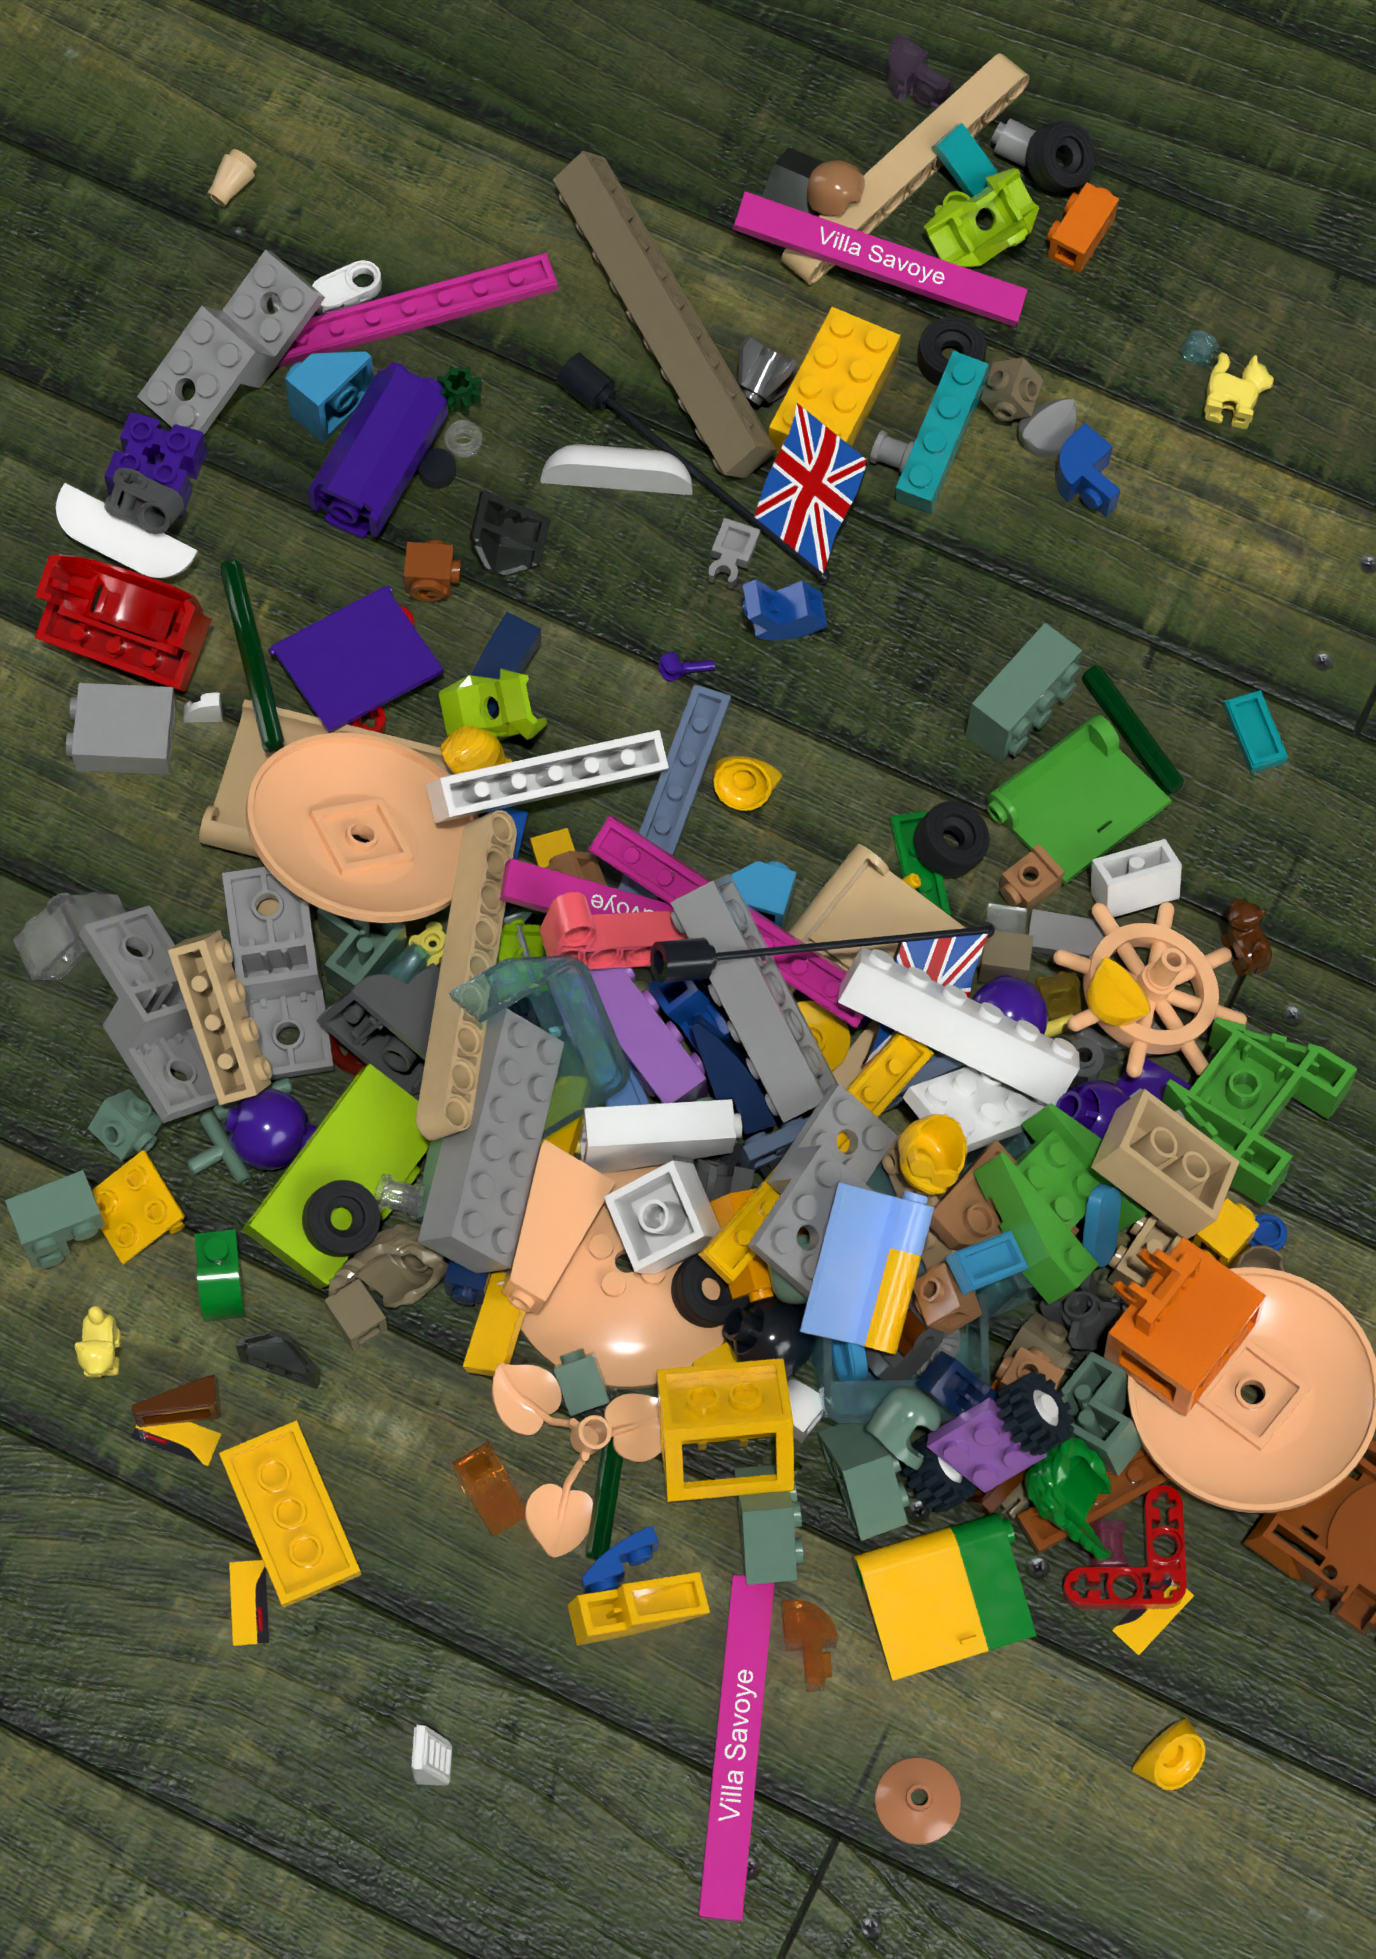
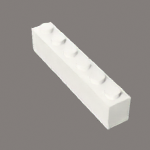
M660 730L441 777L426 784L435 823L646 777L666 770L669 766Z
M862 946L839 986L838 1003L1048 1105L1052 1103L1056 1106L1059 1098L1066 1093L1080 1069L1079 1052L1068 1041L1061 1038L1052 1039L1041 1034L1037 1027L1027 1021L1019 1020L1017 1022L1004 1016L998 1007L986 1002L980 1004L968 998L965 992L953 985L943 986L931 980L930 976L919 968L910 967L908 969L894 962V959L882 950L873 949L871 951Z

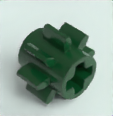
M450 366L449 372L445 377H437V381L443 387L441 395L447 400L449 414L454 411L469 414V408L473 403H481V393L479 392L482 389L481 378L476 377L472 379L470 367L454 369Z

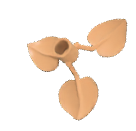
M499 1364L496 1367L492 1381V1398L496 1412L507 1428L517 1434L530 1436L539 1431L545 1421L551 1426L568 1427L572 1430L570 1442L580 1455L567 1476L563 1488L555 1484L542 1485L529 1496L525 1506V1520L528 1529L545 1553L553 1558L563 1556L575 1549L589 1532L593 1508L592 1499L586 1492L579 1490L570 1491L572 1483L585 1462L589 1459V1456L606 1446L611 1437H613V1447L619 1456L632 1462L641 1463L649 1461L661 1452L658 1398L643 1394H624L613 1399L606 1406L604 1418L592 1415L586 1417L581 1422H578L575 1418L570 1420L553 1418L550 1414L559 1408L562 1393L557 1379L550 1372L534 1365Z

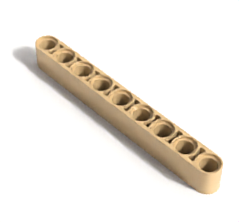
M1002 53L994 56L863 176L865 188L861 195L860 203H856L855 200L851 201L842 215L821 214L819 217L870 234L944 166L932 149L936 142L959 123H963L974 138L1018 98L1026 88L1030 75ZM787 248L781 257V261L810 285L816 283L835 266Z
M497 810L472 820L463 829L416 1114V1123L419 1131L426 1139L432 1141L466 1130L472 1121L506 902L499 899L505 863L510 858L513 859L517 836L514 820L503 810Z

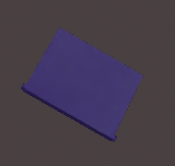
M384 586L281 640L268 649L271 656L275 655L328 733L342 728L444 673L440 663L391 595L393 591L390 586Z

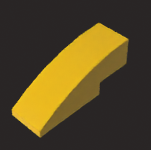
M700 1572L627 1583L614 1590L577 1595L567 1605L577 1646L638 1634L685 1622L710 1613Z

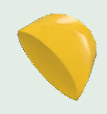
M747 756L725 757L713 765V781L716 794L728 807L739 811H751L761 807L769 799L782 778V774L773 766Z
M1104 957L1087 990L1088 1004L1093 1013L1103 1022L1112 1026L1125 1027L1137 1022L1150 1013L1151 1005L1149 998L1140 983L1130 972L1112 959Z
M1187 1719L1180 1720L1160 1734L1146 1748L1136 1761L1132 1772L1164 1790L1181 1788L1189 1783L1200 1771L1205 1759L1206 1748L1204 1742Z

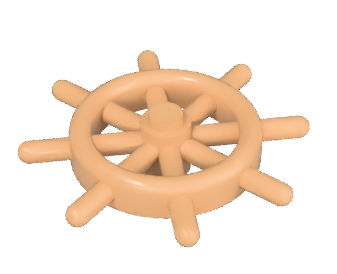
M1164 902L1159 906L1156 924L1134 923L1119 927L1105 904H1094L1091 909L1092 915L1106 936L1098 944L1090 957L1086 958L1063 949L1057 950L1053 955L1056 964L1084 974L1083 989L1089 1009L1070 1017L1067 1022L1068 1028L1071 1031L1077 1032L1098 1023L1109 1036L1130 1048L1126 1072L1131 1078H1137L1142 1074L1146 1053L1162 1055L1180 1050L1196 1074L1200 1076L1209 1063L1195 1041L1204 1033L1211 1022L1218 1017L1243 1025L1247 1024L1245 1014L1218 1005L1219 989L1213 969L1231 960V950L1222 947L1204 955L1189 939L1171 929L1174 906L1169 902ZM1133 947L1150 949L1146 966ZM1116 952L1146 992L1151 1005V1011L1148 1015L1125 1027L1112 1026L1100 1020L1093 1013L1087 999L1089 984L1100 962L1104 957L1110 958ZM1190 980L1195 996L1174 988ZM1171 1005L1195 1013L1192 1021L1184 1026ZM1154 1011H1156L1167 1030L1151 1029Z

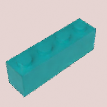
M956 351L952 352L897 483L896 501L932 514L987 383L988 363Z

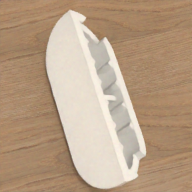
M585 444L568 445L557 450L549 457L543 467L540 479L541 483L692 495V481L685 465L674 455L658 450Z
M64 483L58 494L56 502L57 518L63 530L70 537L143 575L157 579L174 577L185 571L198 554V550L165 533L151 534L124 519L112 516L105 510L104 502Z

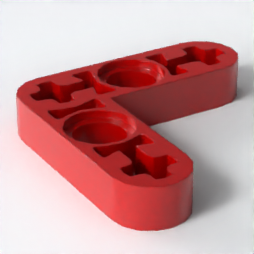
M1167 1485L1157 1486L1148 1492L1144 1500L1145 1567L1075 1568L1068 1573L1062 1589L1064 1599L1069 1605L1078 1609H1170L1180 1604L1186 1593L1187 1581L1183 1502L1181 1495L1176 1489ZM1162 1496L1165 1497L1167 1504L1174 1507L1168 1510L1166 1516L1167 1526L1153 1529L1152 1524L1159 1526L1161 1520L1159 1508L1152 1507V1505L1156 1504L1158 1498ZM1172 1524H1175V1525H1176V1528L1169 1527V1526L1172 1525ZM1161 1536L1171 1538L1176 1544V1553L1167 1558L1156 1554L1153 1548V1542L1156 1538ZM1125 1577L1132 1580L1136 1586V1594L1128 1599L1118 1597L1112 1587L1116 1579ZM1080 1578L1085 1579L1086 1586L1099 1587L1101 1583L1100 1578H1107L1104 1590L1106 1599H1100L1101 1590H1089L1086 1598L1079 1597V1592L1071 1590V1587L1076 1586ZM1143 1578H1149L1147 1586H1160L1163 1578L1169 1579L1170 1585L1177 1586L1178 1590H1174L1170 1598H1165L1162 1590H1149V1599H1143Z

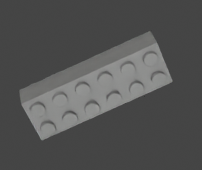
M730 873L670 902L674 909L671 912V917L678 931L682 934L686 933L688 938H706L709 944L714 946L716 953L768 948ZM773 956L717 961L716 968L712 970L709 977L711 984L708 985L709 992L719 1007L724 1006L730 1018L727 1021L728 1029L737 1043H743L749 1055L746 1058L747 1066L756 1080H762L768 1092L765 1094V1100L774 1116L780 1115L784 1123L818 1106L829 1087L833 1084H838Z
M507 1008L492 1011L488 1014L472 1121L466 1130L443 1137L417 1241L477 1274L511 1269L564 1047L563 1041Z

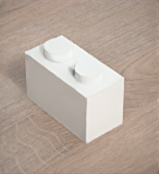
M1166 839L1093 859L1091 895L1096 903L1106 905L1113 918L1179 899L1182 864Z

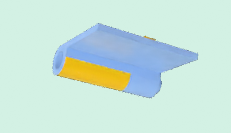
M841 1182L838 1183L800 1332L850 1342L887 1353H897L934 1207L927 1205L929 1197L904 1191L903 1198L901 1199Z

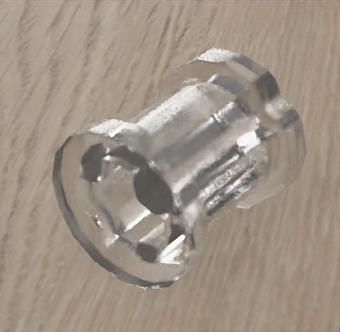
M384 1173L378 1181L374 1197L380 1210H383L385 1207L404 1212L407 1217L416 1219L424 1200L425 1185L420 1183L411 1185L392 1179L390 1174Z

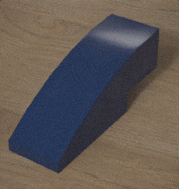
M506 612L482 652L471 676L500 679V668L522 674L541 644V629ZM490 697L487 709L490 716L496 719L499 715V705L495 698Z
M701 1015L693 1016L691 1018V1028L716 1100H725L733 1097L736 1109L741 1115L745 1135L777 1125V1116L772 1114L765 1100L767 1091L761 1080H756L751 1074L746 1058L740 1050L718 1028Z
M943 1351L937 1355L916 1382L917 1386L955 1418L989 1397L996 1403L1000 1398L992 1387L984 1384L957 1359Z

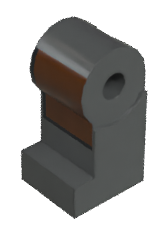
M916 1307L908 1309L897 1353L892 1354L864 1347L867 1364L878 1378L892 1387L904 1386L940 1346L944 1338V1332L928 1327L925 1319L920 1315Z

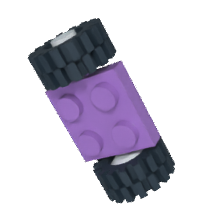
M1036 1372L1027 1373L1004 1387L998 1394L1000 1398L997 1400V1403L989 1397L938 1428L937 1432L931 1431L911 1443L912 1447L924 1456L923 1463L918 1470L908 1465L903 1469L904 1476H910L911 1481L907 1483L910 1489L915 1487L918 1491L915 1495L919 1501L926 1499L925 1506L929 1509L934 1507L935 1512H942L943 1510L946 1512L975 1494L974 1491L978 1488L986 1493L1047 1457L1048 1451L1071 1438L1070 1434L1074 1432V1427L1071 1425L1074 1422V1416L1067 1412L1071 1407L1069 1402H1063L1061 1397L1064 1396L1062 1390L1056 1391L1054 1389L1056 1383L1051 1379L1046 1381V1375L1042 1373L1038 1375Z

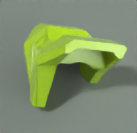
M1012 168L986 177L988 186L983 191L966 202L949 201L923 226L939 259L964 268L982 266L1004 249L1018 245L1025 240V236L1032 231L1039 207L1032 201L1020 178L1019 169ZM983 208L988 209L993 215V224L986 231L981 230L976 224V215Z
M500 668V679L468 675L439 691L447 736L461 727L475 726L490 731L498 741H502L515 734H521L527 740L533 738L547 725L546 717L537 719L531 712L526 687L529 680L528 675ZM490 697L495 698L499 705V715L496 719L490 716L487 709Z

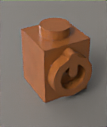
M430 540L425 543L407 542L404 567L405 594H410L413 598L424 602H435L443 597H451L453 583H460L461 560H455L454 545H446L444 542Z

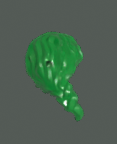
M1071 1436L1069 1440L1048 1451L1047 1457L1029 1467L1025 1475V1487L1028 1490V1498L1033 1501L1040 1516L1051 1520L1057 1527L1068 1532V1536L1074 1542L1080 1543L1097 1560H1106L1112 1554L1110 1550L1103 1546L1090 1524L1086 1523V1518L1090 1508L1095 1504V1499L1100 1493L1106 1495L1112 1491L1111 1479L1107 1476L1104 1462L1097 1452L1089 1449L1078 1436Z

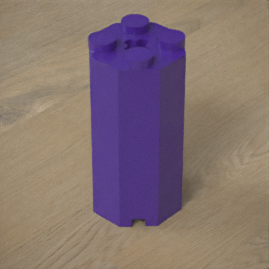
M390 362L386 369L378 370L308 489L309 506L315 512L320 507L327 512L324 520L339 530L357 538H364L368 531L371 532V537H378L448 415L447 400L441 395L443 391L442 385L432 378H421L408 372L405 367L395 362Z

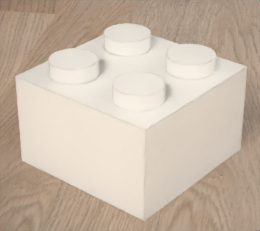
M672 1160L604 1196L632 1267L638 1273L657 1274L700 1252L721 1229L692 1163Z

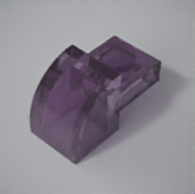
M898 34L890 45L888 53L886 83L889 91L901 103L911 93L922 104L931 105L937 109L949 98L951 80L927 66L929 56L927 50Z

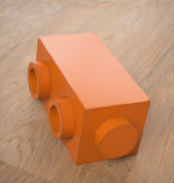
M1087 182L1079 194L1074 192L1065 206L1064 213L1066 215L1062 222L1056 220L1047 235L1046 240L1050 242L1048 258L1081 273L1113 223L1119 198L1113 196L1107 189L1095 187Z

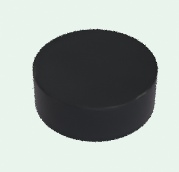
M440 448L427 450L418 466L420 480L431 488L448 486L456 476V462L452 454Z

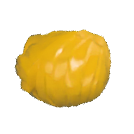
M464 726L453 731L441 744L440 748L445 763L454 774L512 762L511 759L505 757L503 748L495 735L488 730L475 726Z
M933 1114L914 1121L902 1132L898 1140L901 1172L908 1184L917 1191L929 1195L942 1194L956 1182L959 1173L964 1167L968 1150L966 1146L967 1139L960 1122L952 1117H948L946 1114Z

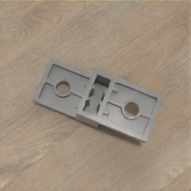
M265 250L223 310L203 305L200 307L137 397L171 427H173V424L202 431L204 436L240 384L256 388L262 387L325 297L272 251ZM277 294L281 300L280 308L276 313L270 314L267 309V301L269 297ZM192 380L195 384V394L190 400L186 401L182 395V388L187 381Z
M266 866L222 873L235 975L244 985L246 991L244 1003L249 1017H253L258 1026L259 1038L257 1041L262 1055H265L270 1062L272 1070L270 1080L335 1070L330 1033L316 1021L326 1010L319 956L313 937L309 903L281 884ZM268 898L276 900L279 903V908L273 915L263 916L257 912V906L262 900ZM286 1027H294L300 1032L298 1040L292 1045H284L277 1040L279 1032Z
M145 906L83 925L79 936L119 998L104 1022L103 1027L162 1122L166 1123L218 1105L219 1102L168 950L175 946L151 906ZM126 946L139 950L143 957L130 954ZM173 1069L183 1073L187 1081L176 1079L170 1070Z
M840 1083L829 1087L767 1181L781 1196L748 1244L750 1249L807 1298H809L838 1183L841 1182L873 1191L866 1183L897 1137L889 1127ZM841 1131L846 1133L850 1141L849 1149L845 1154L837 1147V1136ZM802 1226L810 1234V1244L805 1250L797 1242V1232Z

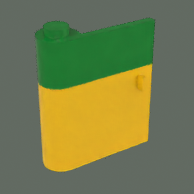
M996 1512L853 1556L855 1573L863 1595L868 1599L892 1681L1037 1636L1010 1546L1011 1543L1015 1542V1535L1008 1518L1001 1519L1000 1515Z

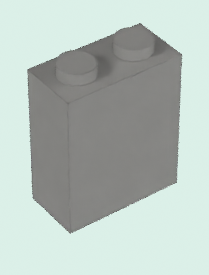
M79 683L77 697H71L70 720H75L74 733L68 732L66 737V755L72 756L76 771L170 775L177 706L173 687Z

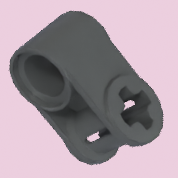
M131 468L115 470L112 478L115 485L112 494L106 498L104 503L105 510L112 516L124 519L148 533L156 535L164 533L183 512V499L173 488L166 487Z

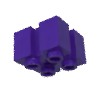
M130 412L120 436L123 453L114 451L104 476L109 496L112 494L115 485L112 479L115 470L119 468L137 470L145 477L166 487L173 488L180 494L184 502V509L178 518L182 519L192 494L189 478L197 480L207 455L203 432L173 424L169 432L161 429L159 419Z

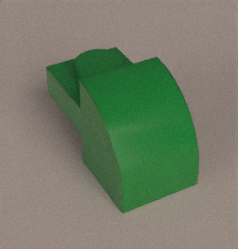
M236 1230L194 1234L197 1282L204 1322L244 1318L245 1308Z

